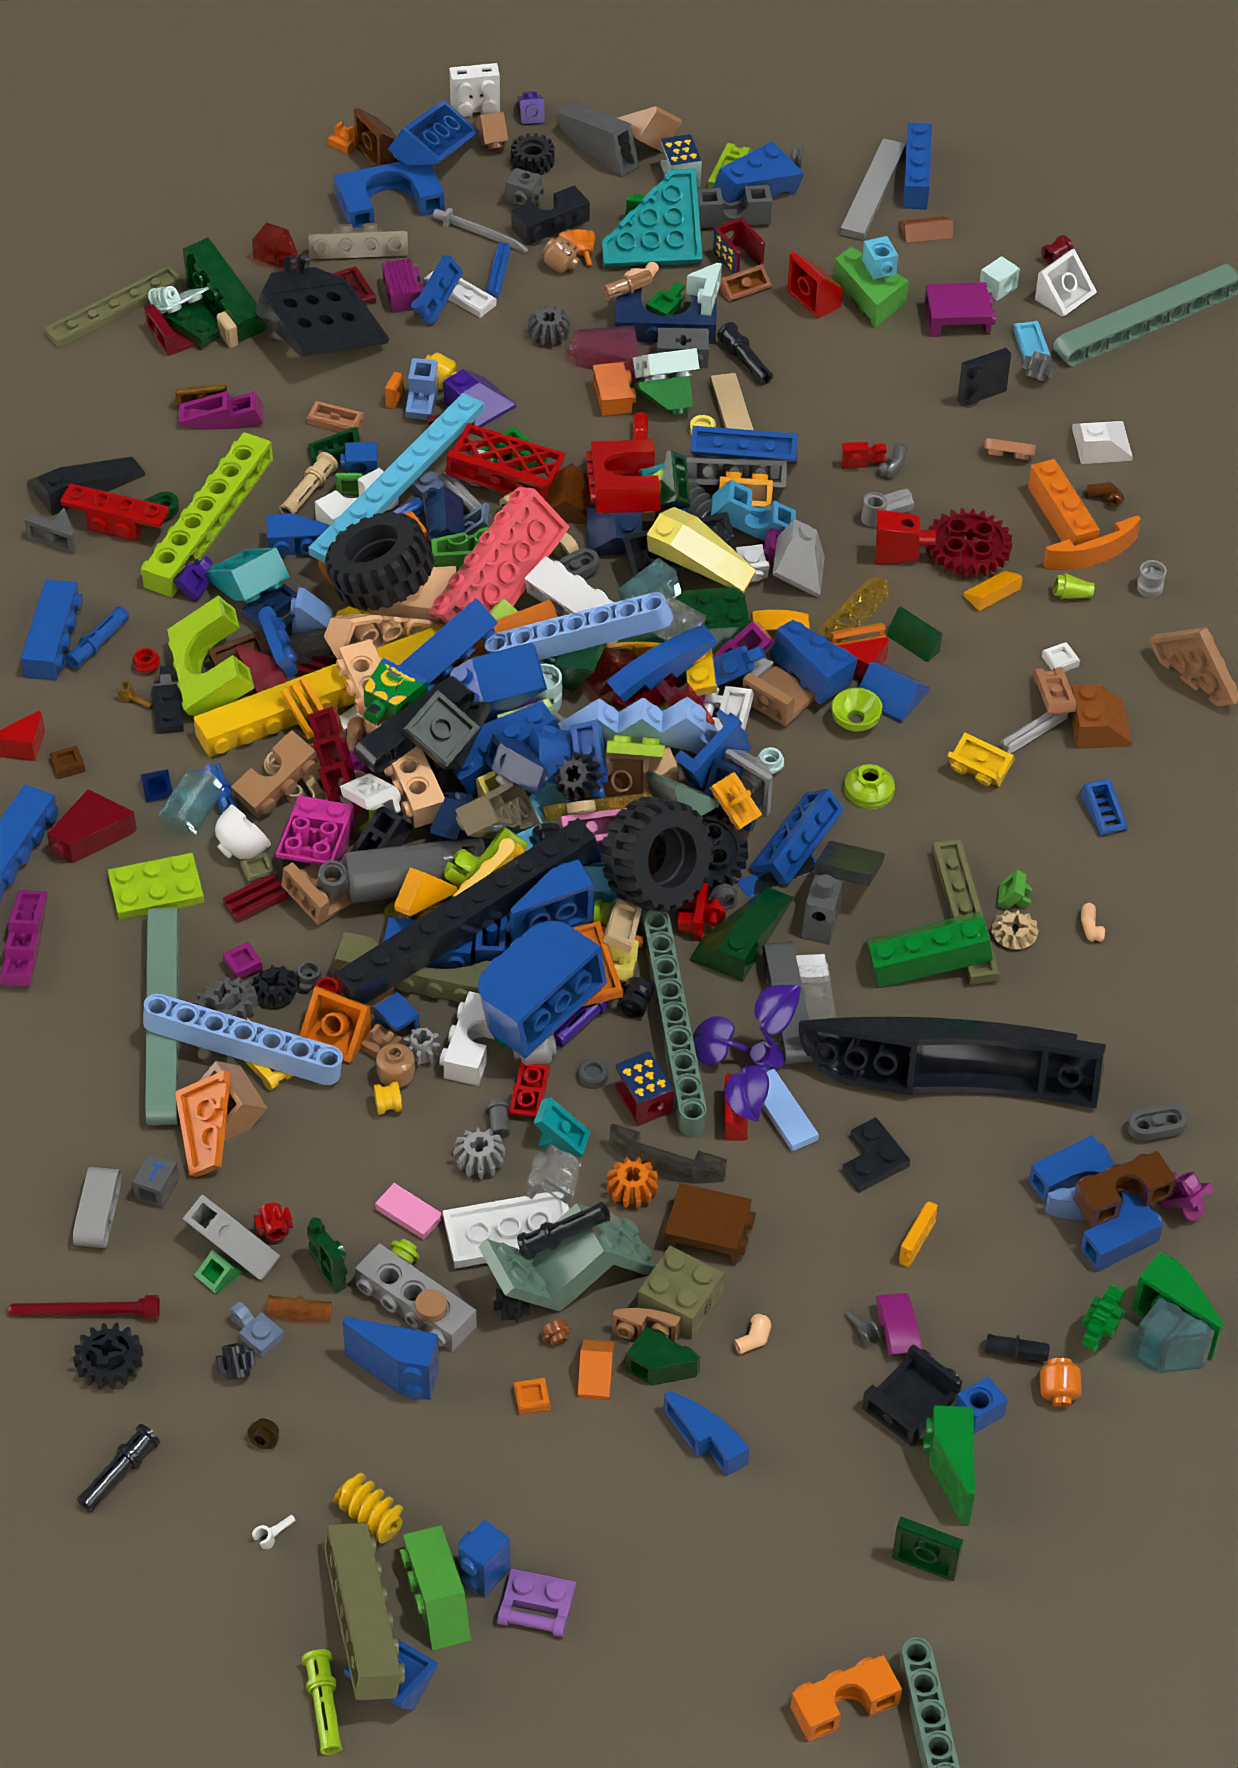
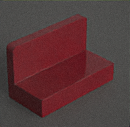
M154 304L144 307L146 326L168 356L195 346V343L168 325L165 321V315L162 316Z

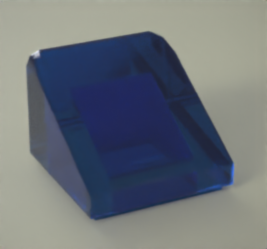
M168 769L140 775L146 803L174 797Z

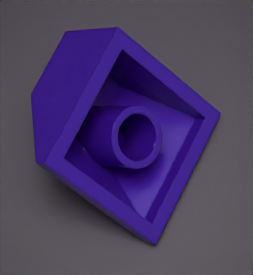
M462 369L443 380L444 404L448 407L462 393L484 402L485 411L472 425L484 427L516 408V403L481 375Z

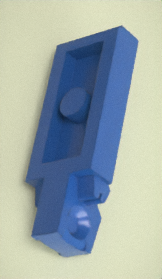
M746 646L737 647L714 657L717 687L743 677L749 672L751 673L755 669L753 663L767 657L763 647L758 646L749 651Z
M596 719L571 725L574 752H579L582 756L584 754L592 756L593 761H597L601 767L598 771L604 776L596 782L600 785L601 789L593 788V798L589 799L595 801L604 800L605 790L603 784L608 783V769L601 721Z

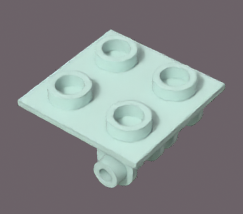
M173 286L153 288L148 292V299L151 304L155 305L160 314L166 312L169 314L181 309V304L185 302L192 303L203 297L201 293L209 290V288L190 289L181 294H178Z

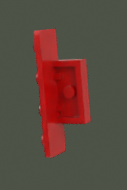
M70 484L61 498L62 506L85 511L88 530L138 541L141 535L140 524L160 528L169 512L168 506L75 484Z

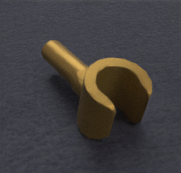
M122 681L124 690L115 688L121 702L133 701L148 710L152 708V703L134 693L131 682Z

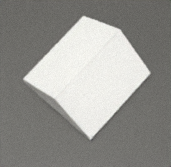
M1071 249L1038 273L1035 300L1062 317L1097 293L1075 249Z

